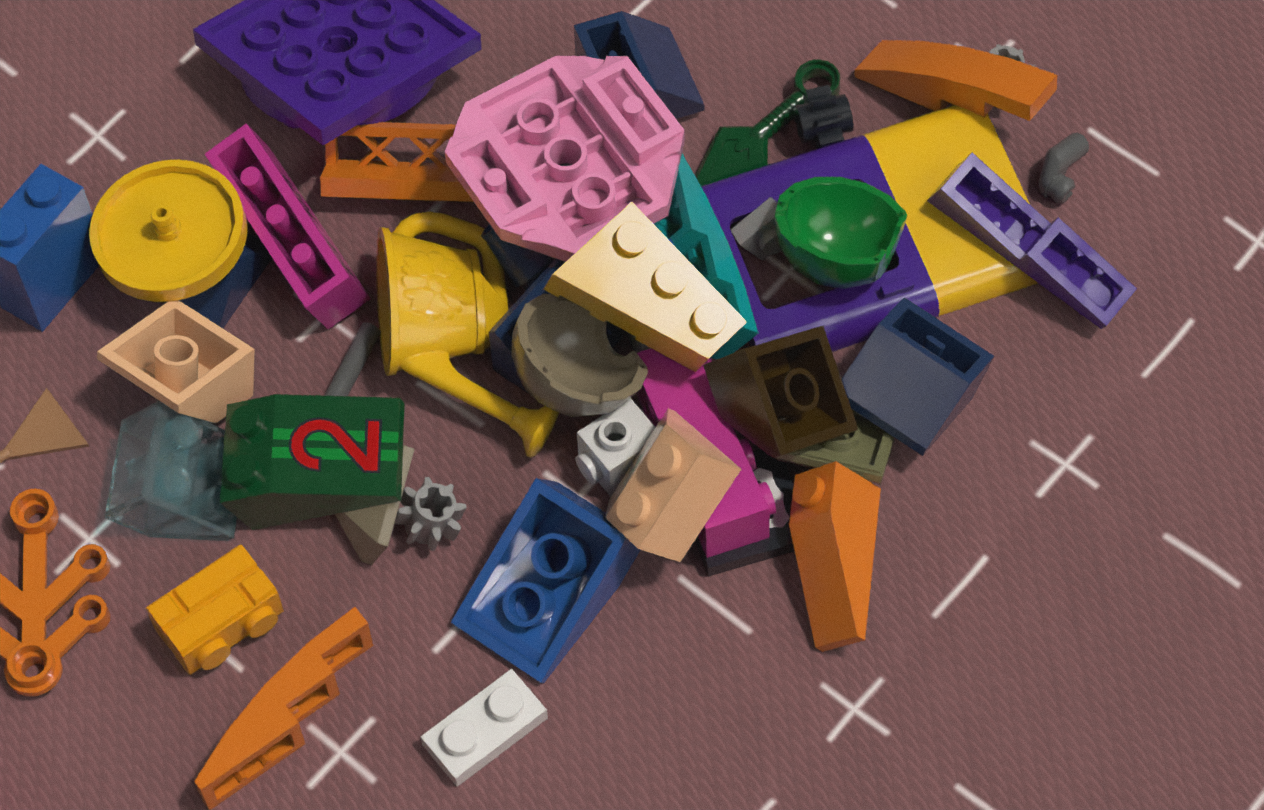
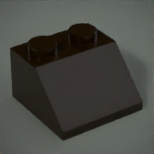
M824 326L748 347L703 365L720 417L772 458L859 430Z

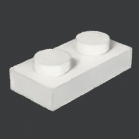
M510 669L420 737L423 747L458 787L548 719V714L543 704L513 669Z

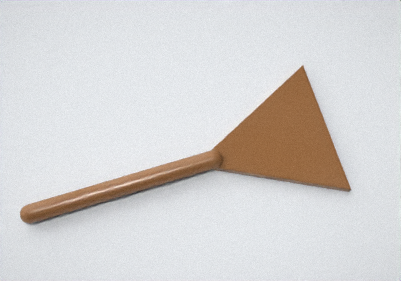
M46 388L7 446L0 451V463L5 460L89 447V444Z

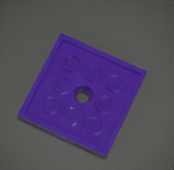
M243 0L193 29L195 45L241 81L246 95L261 111L283 122L290 128H301L321 145L327 144L356 125L386 122L403 114L423 100L434 85L437 76L482 50L481 34L435 0Z

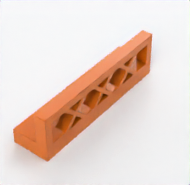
M381 122L356 125L340 136H357L371 149L361 160L338 159V137L325 144L326 165L320 176L321 197L474 202L446 164V159L436 151L447 139L453 137L456 127L454 124ZM373 137L384 138L380 142H378ZM395 138H409L422 152L412 162H398L385 147ZM425 139L435 140L431 144H429ZM375 156H378L382 161H371V160H372ZM429 157L434 163H427L423 161Z

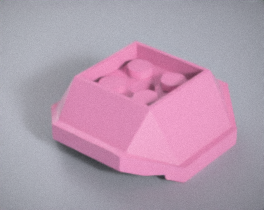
M554 56L465 102L453 137H450L445 149V158L448 167L501 240L566 262L631 201L653 224L668 216L684 146L685 130L628 56H606L605 60L586 56ZM564 163L571 164L570 166H561Z

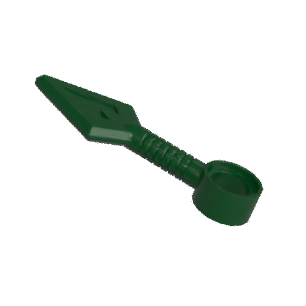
M820 59L809 60L802 64L796 71L795 91L754 126H720L695 175L699 184L703 186L768 165V140L788 124L790 120L794 119V106L804 104L803 96H806L805 90L807 89L803 84L807 80L814 77L824 78L831 84V94L835 96L840 94V74L834 64Z

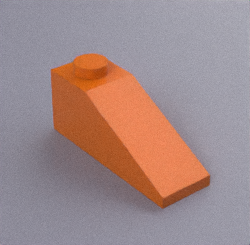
M837 461L795 475L789 521L815 648L822 652L865 641L881 492L880 487Z

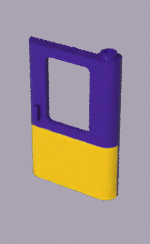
M953 105L701 186L729 243L747 291L758 329V334L748 341L750 347L824 326L831 350L834 352L867 341L877 325L904 297L934 317H938L1037 284L1038 282L927 201L956 166L969 154L974 153L1029 203L989 115L987 114L985 117H982L968 109ZM813 177H844L867 183L890 195L906 211L907 219L894 252L898 262L897 268L883 273L881 278L874 283L847 289L836 288L775 309H768L762 305L730 230L732 223L747 217L770 197L778 202L779 196L792 184Z

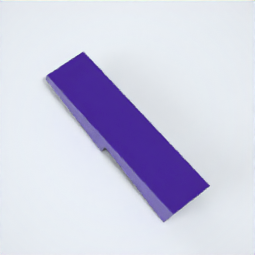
M974 153L969 154L960 162L927 200L1100 329L1108 325L1137 289L1059 217L1050 223Z

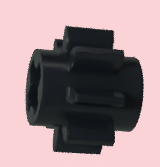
M830 85L805 90L806 96H803L804 104L794 106V119L801 142H815L816 148L819 149L844 141L843 134L853 132L854 130L853 116L846 95H832Z

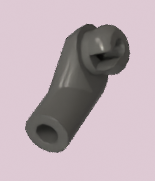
M1072 133L1047 151L1038 182L1040 193L1044 198L1051 197L1054 202L1061 204L1066 202L1073 194L1071 190L1075 188V182L1073 179L1066 177L1065 174L1072 164L1085 156L1089 151V143L1082 134Z

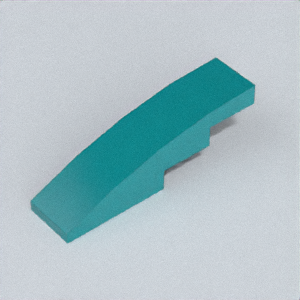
M682 153L669 214L667 217L654 223V225L667 239L672 240L674 246L747 321L711 357L717 360L736 352L758 334V329L745 285L729 243L706 194Z

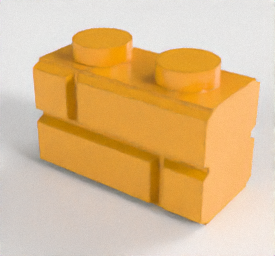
M241 544L145 607L156 632L190 675L200 668L210 670L219 666L230 655L232 646L248 635L252 638L264 635L275 626L278 621V615L284 612L275 586L265 573L259 569L254 559Z

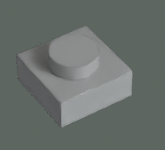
M772 197L731 229L740 246L762 261L769 255L782 251L779 246L774 221L778 202Z

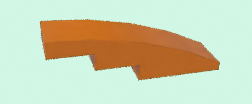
M882 40L854 70L855 78L933 111L944 109L951 103L985 117L993 107H997L1027 121H1031L1056 92L1058 76L1012 58L973 48L914 40Z
M356 607L349 610L299 650L264 684L227 729L194 781L208 810L222 803L306 744L299 722L340 695L334 673L374 646L369 624Z

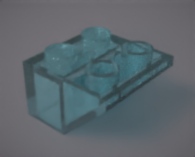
M157 401L121 420L104 518L152 538L229 541L234 539L237 517L220 504L225 430L202 419L177 413L161 401Z

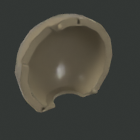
M542 294L525 304L512 334V358L516 373L526 391L539 403L569 417L595 416L610 413L633 397L641 389L648 373L646 364L635 351H631L627 356H623L613 350L607 339V320L605 322L600 321L589 315L590 311L561 295L558 298L553 294Z

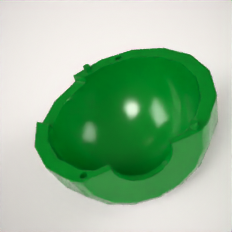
M813 177L792 184L779 196L774 216L780 249L793 268L816 284L841 289L874 283L881 278L896 250L907 219L906 211L890 195L867 183L844 177Z

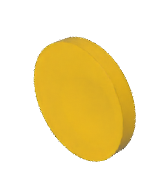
M163 160L149 163L130 171L108 188L93 212L89 238L95 259L102 273L113 286L137 299L152 302H170L186 299L208 290L231 271L239 260L246 243L247 219L236 189L220 172L194 161Z

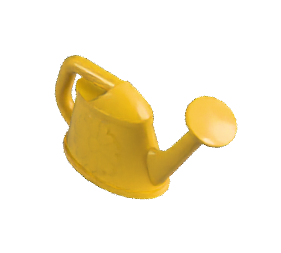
M431 211L415 213L405 218L393 232H390L389 228L379 227L376 251L377 309L379 329L381 331V353L386 375H396L397 371L404 370L435 388L505 422L522 438L526 455L530 458L536 456L547 441L559 412L553 411L546 406L540 409L519 408L470 381L460 374L450 362V358L474 353L475 355L483 354L490 347L489 331L509 310L504 269L488 247L487 242L481 237L484 228L447 214ZM431 232L473 245L481 253L484 276L481 273L476 250L467 249L464 251L414 237L421 233Z

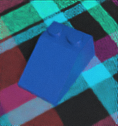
M535 478L451 623L540 683H545L618 589L638 556L640 549L633 545L605 518L606 513L559 482Z

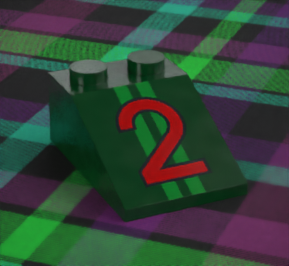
M274 394L227 404L220 504L252 530L401 501L405 402L401 398Z

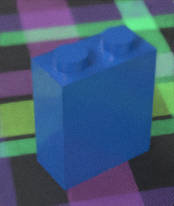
M40 164L0 209V306L5 311L42 332L99 267L90 245L89 230L93 213L84 187L43 164Z

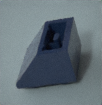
M623 11L574 25L575 56H586L603 60L606 59V56H628L676 119L705 110V104L669 27Z
M904 297L877 325L842 377V382L851 409L923 456L973 399L995 356Z

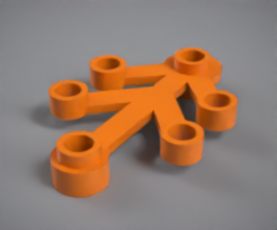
M28 489L19 493L10 506L11 518L17 530L24 535L23 591L0 573V604L22 622V643L0 627V657L6 661L4 674L9 686L15 692L30 697L45 694L53 689L59 682L63 672L61 658L86 633H98L104 630L109 624L111 617L103 598L97 595L83 596L75 603L73 615L46 639V621L86 582L94 583L103 580L110 571V561L101 546L95 544L85 545L75 553L74 562L47 587L48 534L58 523L59 513L51 495L41 489ZM38 513L46 514L42 520L28 523L33 515ZM88 559H101L97 567L93 569L83 568L84 563ZM88 609H101L99 616L95 619H83V615ZM41 664L44 666V669L39 674L32 677L25 676L26 671L32 665Z

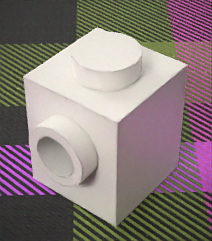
M631 398L612 412L604 414L577 432L578 456L575 457L579 470L589 483L594 485L599 482L610 497L656 428Z

